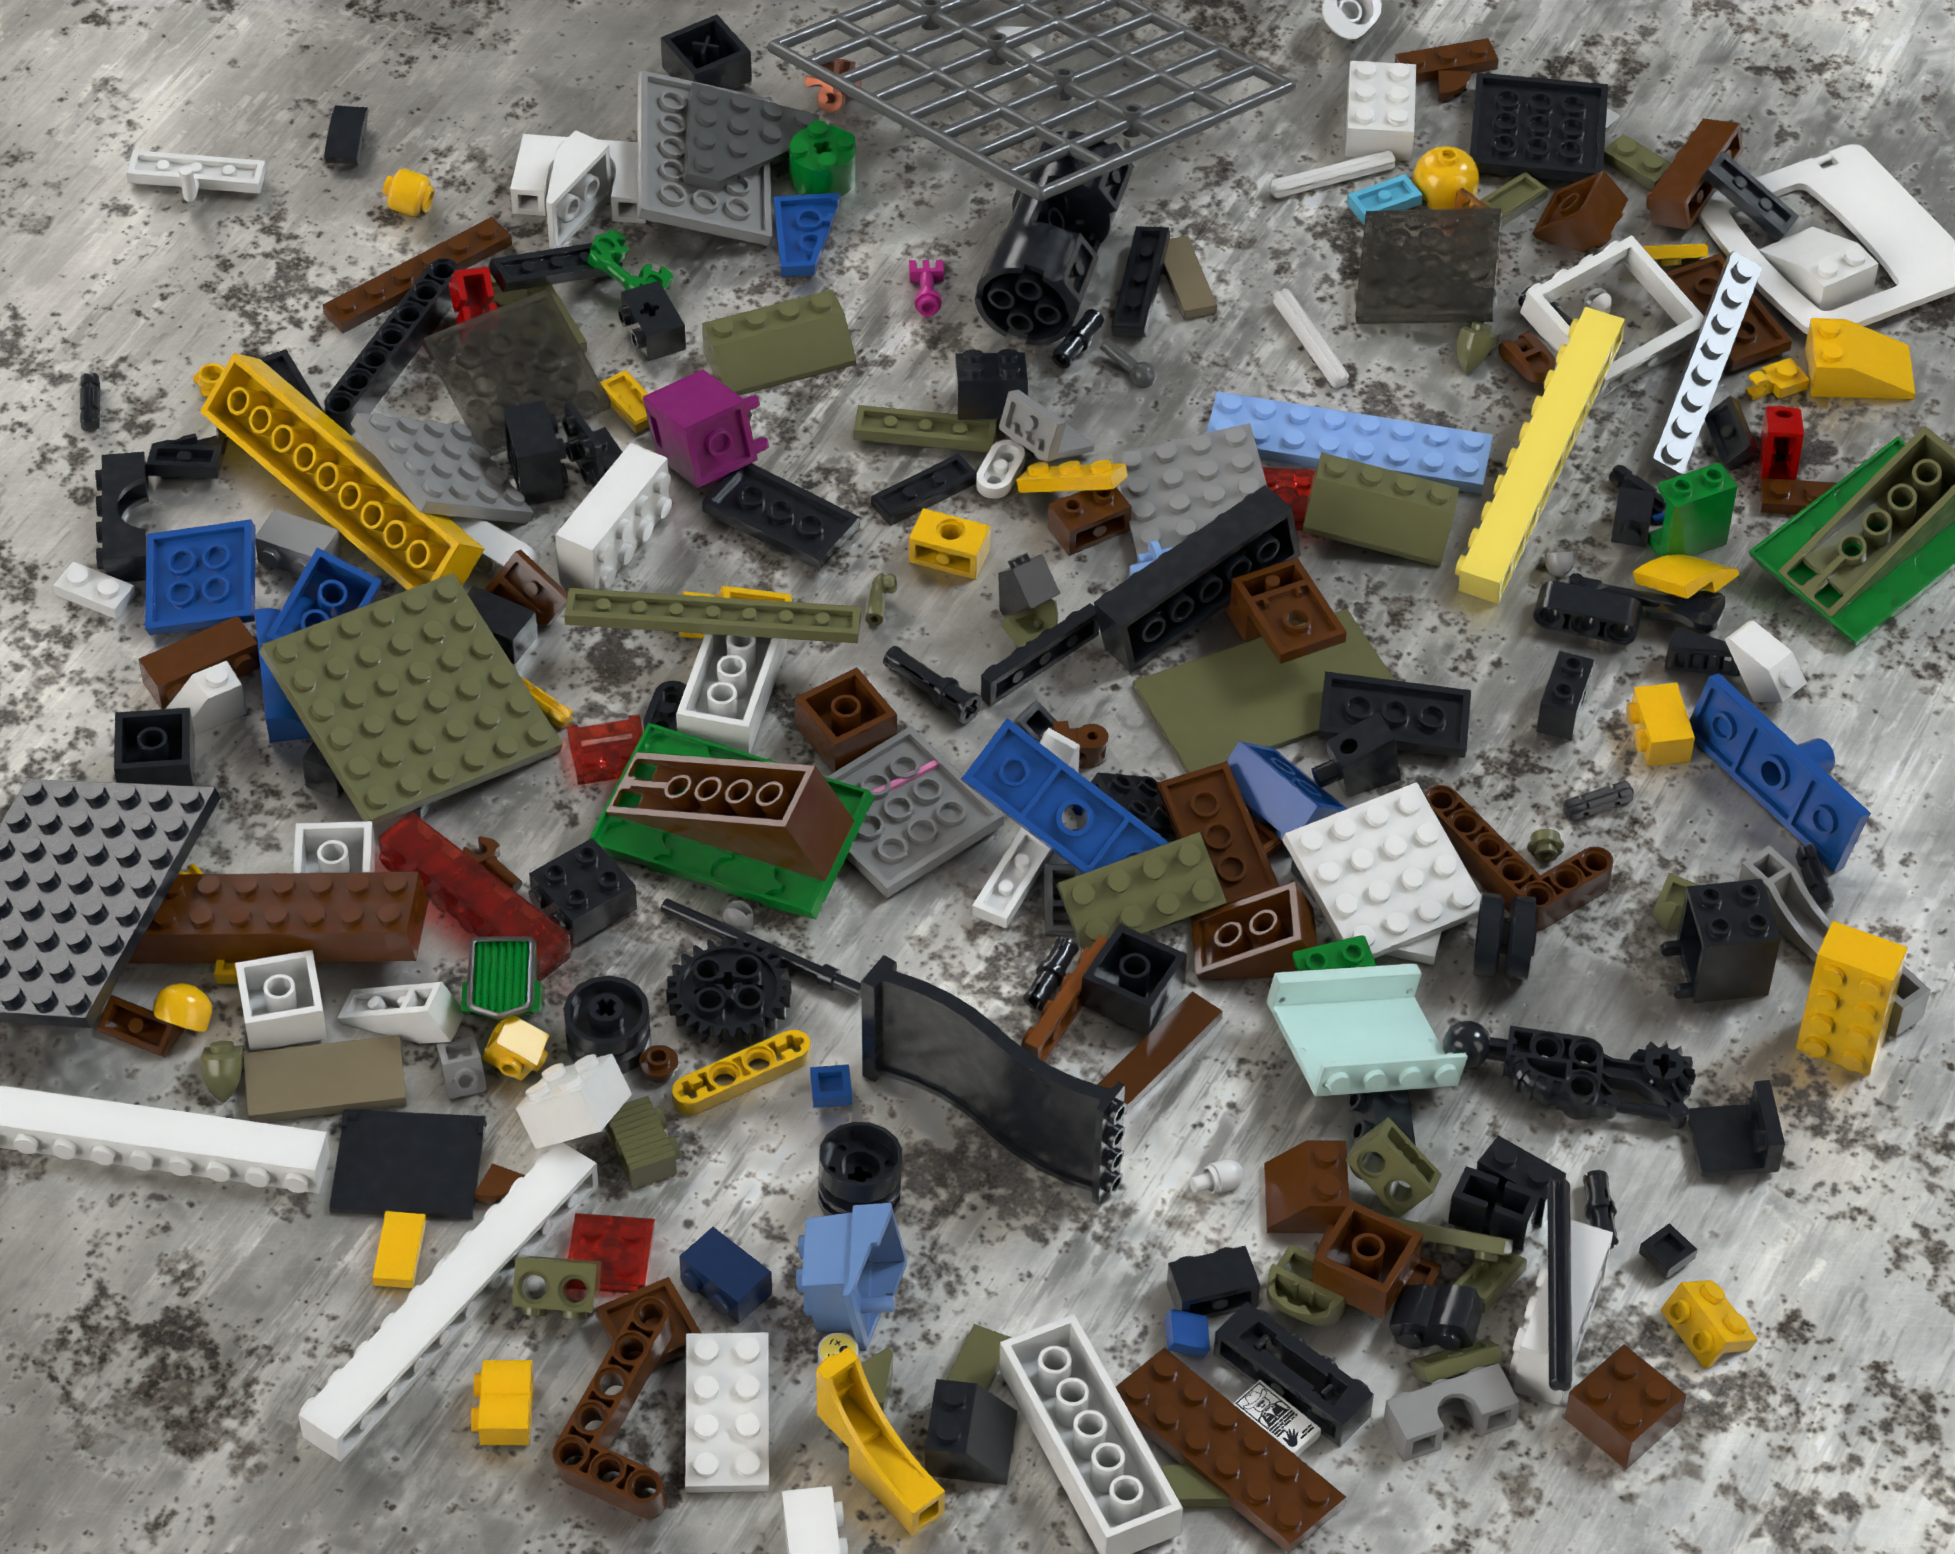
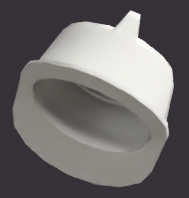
M1325 0L1322 5V14L1325 23L1339 37L1348 40L1358 39L1377 21L1381 14L1382 3L1381 0Z

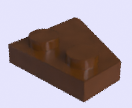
M521 549L514 552L484 589L535 611L537 624L546 627L551 625L565 609L568 593Z

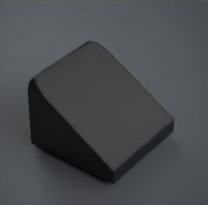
M1036 700L1026 707L1013 723L1040 743L1044 733L1048 728L1053 729V721L1057 720Z

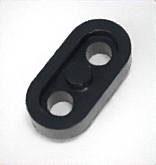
M672 680L663 682L656 688L643 719L644 730L648 723L677 731L676 713L686 684Z

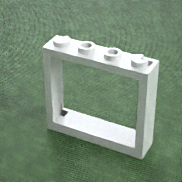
M1632 235L1620 242L1618 240L1611 242L1604 251L1595 256L1592 254L1587 255L1578 265L1569 270L1566 268L1560 270L1551 280L1544 284H1534L1525 293L1526 298L1520 311L1554 352L1558 354L1560 346L1562 344L1567 345L1570 340L1568 338L1570 326L1550 303L1623 263L1676 322L1678 326L1612 362L1596 396V400L1690 349L1694 344L1704 318L1703 314Z

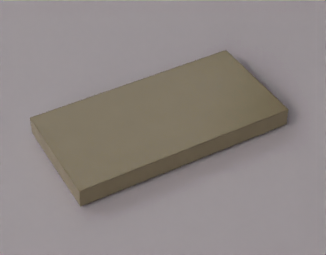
M400 1035L243 1053L249 1121L261 1123L343 1113L344 1109L372 1110L407 1106Z

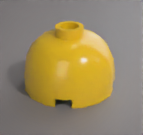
M1440 146L1426 151L1416 162L1412 182L1423 194L1422 199L1427 201V207L1445 212L1456 211L1465 208V202L1471 199L1473 202L1476 199L1479 172L1476 163L1467 152L1457 147Z

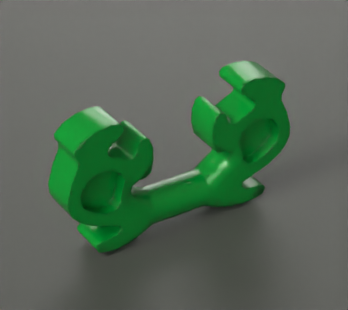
M609 230L608 233L595 236L587 262L595 269L606 272L623 285L625 290L655 281H660L664 290L671 287L674 277L664 266H661L658 273L651 270V264H646L642 267L639 276H634L618 265V263L624 261L629 250L628 246H624L626 241L624 235L617 231Z

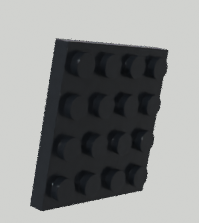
M1477 72L1470 156L1476 163L1478 172L1516 177L1526 172L1533 178L1578 182L1603 171L1608 84Z

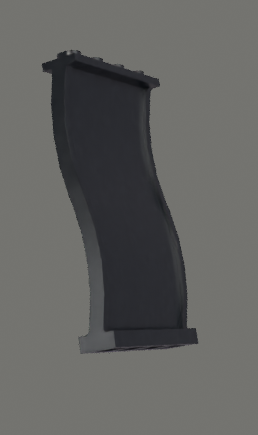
M883 955L861 980L862 1076L873 1082H876L881 1076L890 1077L916 1086L943 1099L965 1113L1008 1151L1032 1167L1064 1183L1092 1192V1202L1097 1205L1102 1202L1108 1193L1110 1195L1114 1194L1123 1178V1174L1120 1173V1166L1124 1156V1151L1121 1149L1122 1139L1126 1130L1123 1126V1116L1127 1108V1104L1124 1102L1125 1084L1118 1081L1114 1087L1106 1088L1076 1078L1050 1066L1022 1048L974 1007L924 980L897 972V962Z

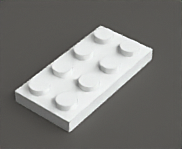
M768 1332L686 1334V1493L769 1492Z

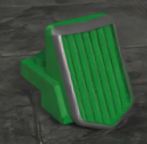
M527 936L473 938L469 944L468 982H462L461 1012L464 1015H484L496 1020H504L516 1015H542V1003H545V987L541 981H536V941L532 937Z

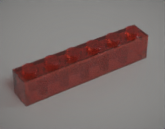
M412 811L378 836L379 859L383 866L390 872H419L427 897L432 900L439 911L442 913L447 912L458 920L460 926L467 933H474L478 937H532L537 945L536 981L544 980L571 958L570 934Z

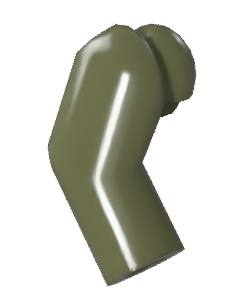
M880 573L873 579L865 613V621L869 625L877 626L883 622L886 593L893 594L897 590V579L893 574L884 575Z

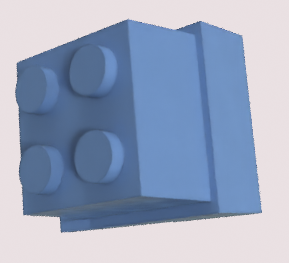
M891 1203L853 1205L852 1213L806 1218L805 1235H799L798 1250L800 1259H803V1268L796 1271V1285L798 1293H804L805 1315L812 1317L816 1332H853L859 1351L867 1350L881 1313L895 1311L894 1297L907 1266V1256Z

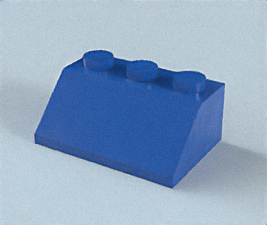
M1239 741L1226 760L1244 802L1251 807L1249 813L1260 822L1273 825L1277 829L1276 836L1282 841L1287 832L1348 809L1326 790L1320 789L1314 780L1275 748Z

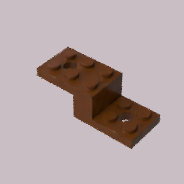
M1298 557L1232 579L1230 605L1224 608L1225 612L1245 643L1263 637L1280 664L1346 642V630Z

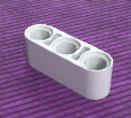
M457 516L452 519L456 525L485 548L473 569L490 579H493L514 552L520 549L539 566V558L530 546L483 519Z

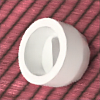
M1593 288L1584 299L1583 309L1589 307L1609 314L1612 304L1611 296L1602 288Z

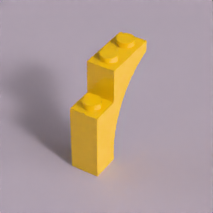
M847 1347L839 1354H833L825 1358L816 1369L817 1415L849 1447V1470L904 1528L914 1536L945 1513V1490L915 1459L893 1429L869 1386L859 1357Z

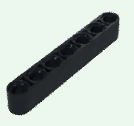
M439 258L428 265L324 400L325 414L348 434L353 435L356 432L351 425L356 413L370 414L452 308L453 304L448 283L455 270H459L458 264L454 260Z

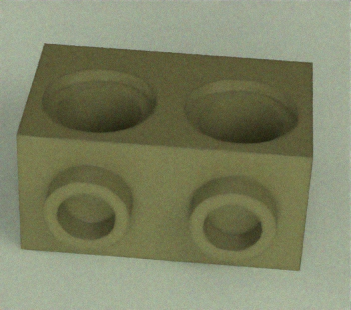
M1389 1117L1358 1139L1345 1160L1353 1174L1360 1180H1364L1376 1193L1380 1203L1384 1207L1391 1209L1399 1218L1430 1196L1442 1176L1439 1170ZM1371 1152L1379 1153L1384 1159L1374 1156ZM1399 1181L1408 1183L1410 1187L1401 1185Z
M530 1255L516 1257L512 1307H522V1314L546 1316L547 1309L563 1311V1318L587 1319V1313H594L595 1307H598L602 1261ZM531 1275L540 1276L545 1281L546 1292L542 1297H534L528 1292L527 1280ZM571 1279H579L586 1285L587 1293L583 1300H574L568 1295L567 1284Z

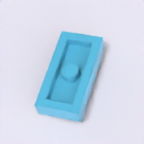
M1403 174L1348 194L1347 205L1361 223L1365 225L1421 205L1423 194L1410 178Z

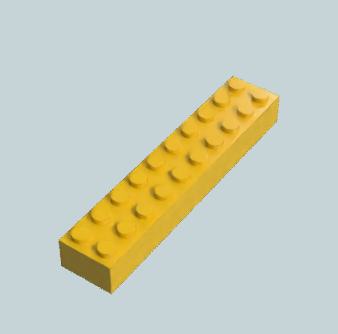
M237 353L232 354L202 406L200 413L330 525L338 529L344 537L406 590L452 573L455 574L463 587L485 548L446 515L420 513L375 455L261 359Z

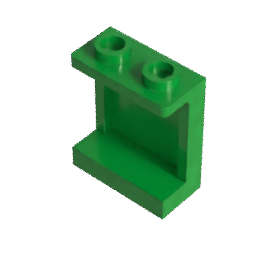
M1715 463L1658 483V491L1666 501L1664 522L1662 528L1650 531L1647 539L1648 544L1658 557L1672 554L1695 556L1727 545L1738 486L1721 463Z

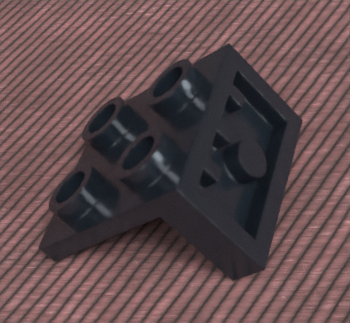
M570 401L564 404L565 417L562 418V425L567 435V442L564 443L566 455L570 462H576L579 466L580 474L585 484H591L594 488L623 452L606 427L592 431L573 402Z
M1097 772L1091 781L1092 784L1156 833L1175 835L1156 789L1157 781L1149 776Z
M1770 1080L1754 1081L1752 1095L1746 1098L1745 1105L1688 1109L1687 1118L1699 1172L1702 1177L1779 1172L1785 1141Z

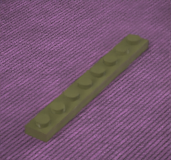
M569 588L564 619L565 625L858 644L861 606Z

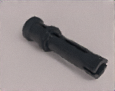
M893 646L886 652L883 664L931 695L932 701L939 708L946 707L956 714L957 720L963 724L969 723L976 717L982 706V697L975 692H967L960 687L959 681L953 677H941L898 646Z

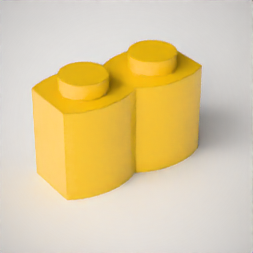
M483 1360L481 1373H474L473 1394L474 1398H480L479 1407H472L471 1432L479 1433L480 1445H530L534 1391L532 1360Z

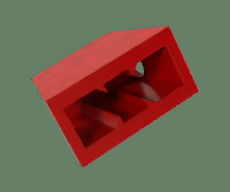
M1767 406L1765 408L1759 445V483L1761 478L1797 479L1804 438L1801 409L1784 406ZM1776 451L1783 453L1786 457L1785 460L1780 462L1774 461V454H1777Z

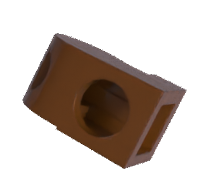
M1053 721L1052 730L1080 745L1079 769L1094 768L1104 763L1107 756L1109 737L1104 727L1090 723L1080 728H1069L1068 721Z

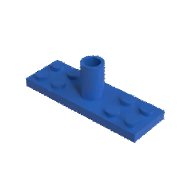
M1721 674L1709 676L1689 720L1695 737L1694 742L1805 846L1809 844L1814 845L1818 851L1819 859L1833 872L1844 869L1871 813L1828 774L1832 771L1835 764V756L1831 746L1820 738H1815L1798 745L1795 744Z
M1008 718L960 779L1082 874L1169 843ZM1063 812H1068L1076 818L1077 829L1070 830L1063 824Z

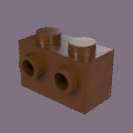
M1117 487L1109 490H1082L1048 504V530L1066 553L1071 556L1130 531L1129 521H1131L1132 506Z

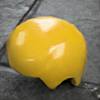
M179 983L166 986L158 992L153 1004V1011L156 1018L193 1031L206 1032L212 1016V1004L207 995L196 986Z

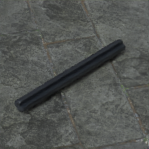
M1554 1178L1548 1182L1549 1387L1554 1391H1568L1572 1383L1570 1183L1566 1179L1558 1180Z

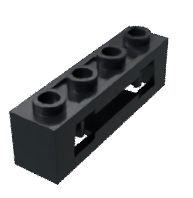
M1246 1301L1215 1331L1213 1354L1253 1384H1256L1259 1380L1264 1382L1321 1428V1434L1338 1447H1341L1371 1417L1374 1394L1361 1380L1353 1379L1344 1373L1328 1356H1321L1307 1346L1306 1342L1298 1334L1288 1332L1281 1327L1265 1310H1258ZM1239 1356L1245 1357L1252 1364L1258 1367V1371L1254 1369L1252 1366H1250L1247 1362L1242 1360ZM1312 1408H1314L1316 1411H1318L1332 1423L1329 1424L1319 1415L1315 1414L1313 1411H1311Z

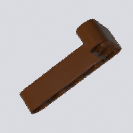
M1436 785L1426 791L1425 797L1466 870L1488 892L1501 893L1505 900L1504 908L1509 913L1512 899L1516 895L1536 897L1535 921H1537V931L1551 926L1603 895L1608 890L1614 861L1611 853L1605 848L1598 846L1586 848L1540 875L1454 789L1445 785Z
M655 1296L644 1297L633 1307L552 1451L557 1471L565 1483L646 1519L661 1515L668 1503L667 1493L660 1475L653 1469L613 1452L608 1448L674 1332L673 1321L666 1302L660 1297ZM652 1317L662 1318L656 1325H645V1322ZM633 1351L642 1352V1355L635 1360L625 1359ZM618 1385L623 1387L615 1395L605 1394L607 1389L612 1386ZM592 1421H603L602 1425L595 1430L585 1429L587 1424ZM575 1455L583 1456L582 1460L576 1465H565L568 1458ZM608 1472L619 1473V1476L611 1482L601 1481V1478ZM646 1488L656 1490L649 1498L642 1499L637 1497L640 1491Z

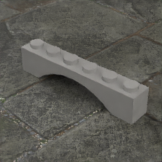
M1769 845L1742 863L1738 881L1763 879L1778 930L1815 963L1819 949L1832 922L1816 904L1796 868ZM1904 965L1887 1028L1895 1036L1924 1018L1931 991Z

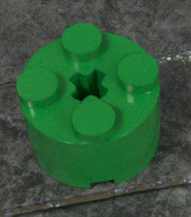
M821 120L810 122L807 128L795 134L789 144L790 178L794 189L801 195L840 193L841 197L847 194L856 183L855 136L839 127L827 125L826 122Z

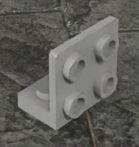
M1020 390L1008 392L998 429L1010 436L1014 443L1023 445L1035 453V457L1039 460L1053 462L1056 459L1069 456L1076 457L1079 454L1092 452L1095 447V443L1066 424V421Z

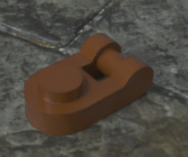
M1531 331L1520 334L1515 341L1506 340L1498 345V351L1503 361L1510 362L1529 381L1536 383L1545 382L1548 371L1550 369L1555 371L1556 359L1554 355Z

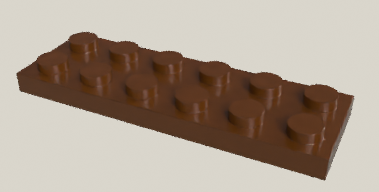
M1165 1347L1116 1386L1119 1395L1139 1430L1181 1465H1188L1229 1498V1505L1288 1554L1345 1506L1346 1496Z

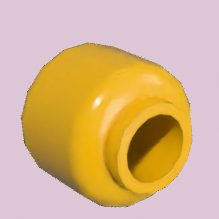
M402 168L395 173L394 177L391 175L387 176L382 194L387 195V205L391 210L410 217H417L421 212H428L434 198L435 188L431 186V181L426 175Z

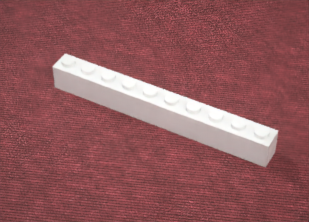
M0 1086V1148L18 1150L25 1154L40 1153L57 1156L66 1160L74 1158L94 1161L101 1165L116 1164L134 1167L142 1171L151 1169L171 1172L178 1176L193 1175L211 1178L219 1182L228 1180L248 1183L255 1187L269 1186L288 1189L296 1193L311 1192L318 1194L330 1158L327 1132Z
M563 1142L555 1144L549 1151L542 1152L537 1158L534 1167L524 1178L519 1177L511 1186L506 1197L499 1204H494L488 1209L484 1220L473 1231L470 1230L464 1234L458 1247L448 1258H442L436 1264L432 1275L422 1285H417L411 1290L406 1302L396 1313H390L383 1320L378 1332L369 1341L366 1340L358 1346L353 1358L342 1369L339 1368L333 1372L327 1385L316 1397H311L304 1403L299 1414L302 1437L341 1462L514 1277L516 1257L520 1255L534 1256L599 1186L597 1163Z

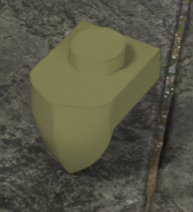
M1473 321L1471 326L1466 325L1460 328L1456 351L1458 361L1464 372L1468 373L1477 368L1486 359L1489 351L1497 348L1500 334L1491 332L1492 326Z
M1050 599L1032 609L1007 615L1000 626L1017 647H1024L1036 639L1044 630L1051 629L1058 624L1057 602L1054 599Z
M1668 873L1653 909L1654 919L1665 931L1679 930L1687 886L1699 885L1672 873Z
M232 1041L212 1042L210 1047H204L201 1055V1072L204 1083L212 1095L222 1103L226 1102L235 1092L244 1064V1045L234 1046Z

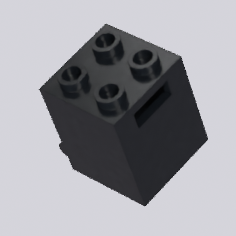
M1763 879L1687 886L1677 940L1666 941L1660 945L1663 956H1680L1687 983H1679L1673 986L1672 991L1675 998H1692L1694 1004L1769 995L1781 938Z

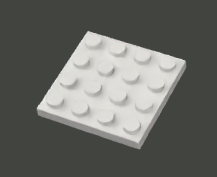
M1417 782L1287 832L1283 837L1285 846L1337 940L1364 935L1374 959L1478 917L1481 894Z

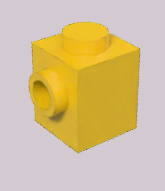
M517 1016L501 1020L493 1029L481 1059L498 1068L504 1075L522 1081L532 1070L538 1072L544 1064L548 1055V1051L544 1050L549 1034Z

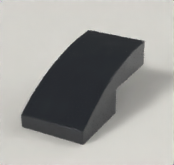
M335 105L329 124L324 152L326 163L359 165L362 140H365L368 107Z

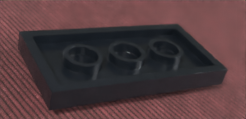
M753 463L729 473L702 501L703 512L818 570L828 562L860 527L859 516Z
M1325 671L1318 739L1328 741L1379 712L1396 739L1397 750L1465 758L1471 690Z

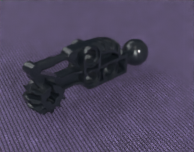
M1459 1021L1448 1029L1443 1039L1445 1054L1451 1052L1453 1054L1466 1053L1467 1060L1464 1069H1475L1484 1064L1487 1059L1504 1062L1502 1076H1506L1513 1081L1512 1088L1517 1093L1523 1092L1525 1099L1529 1101L1533 1098L1541 1101L1544 1107H1548V1104L1556 1105V1110L1563 1111L1569 1118L1575 1120H1584L1589 1117L1612 1119L1617 1113L1641 1116L1643 1119L1667 1122L1668 1126L1673 1129H1682L1686 1124L1689 1110L1684 1104V1100L1691 1095V1086L1695 1082L1696 1074L1695 1070L1692 1069V1057L1682 1056V1046L1676 1049L1669 1048L1667 1040L1661 1047H1657L1650 1041L1645 1050L1638 1049L1636 1053L1634 1052L1629 1060H1623L1604 1054L1601 1044L1589 1037L1510 1026L1508 1038L1500 1039L1490 1037L1489 1032L1482 1024L1474 1021ZM1661 1076H1664L1661 1092H1659ZM1612 1089L1636 1092L1652 1104L1643 1103L1641 1105L1621 1102L1618 1095Z

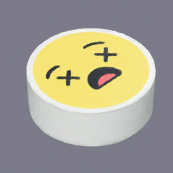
M832 1333L825 1336L818 1345L819 1364L828 1356L837 1355L847 1347L859 1357L857 1342L853 1337L845 1333Z

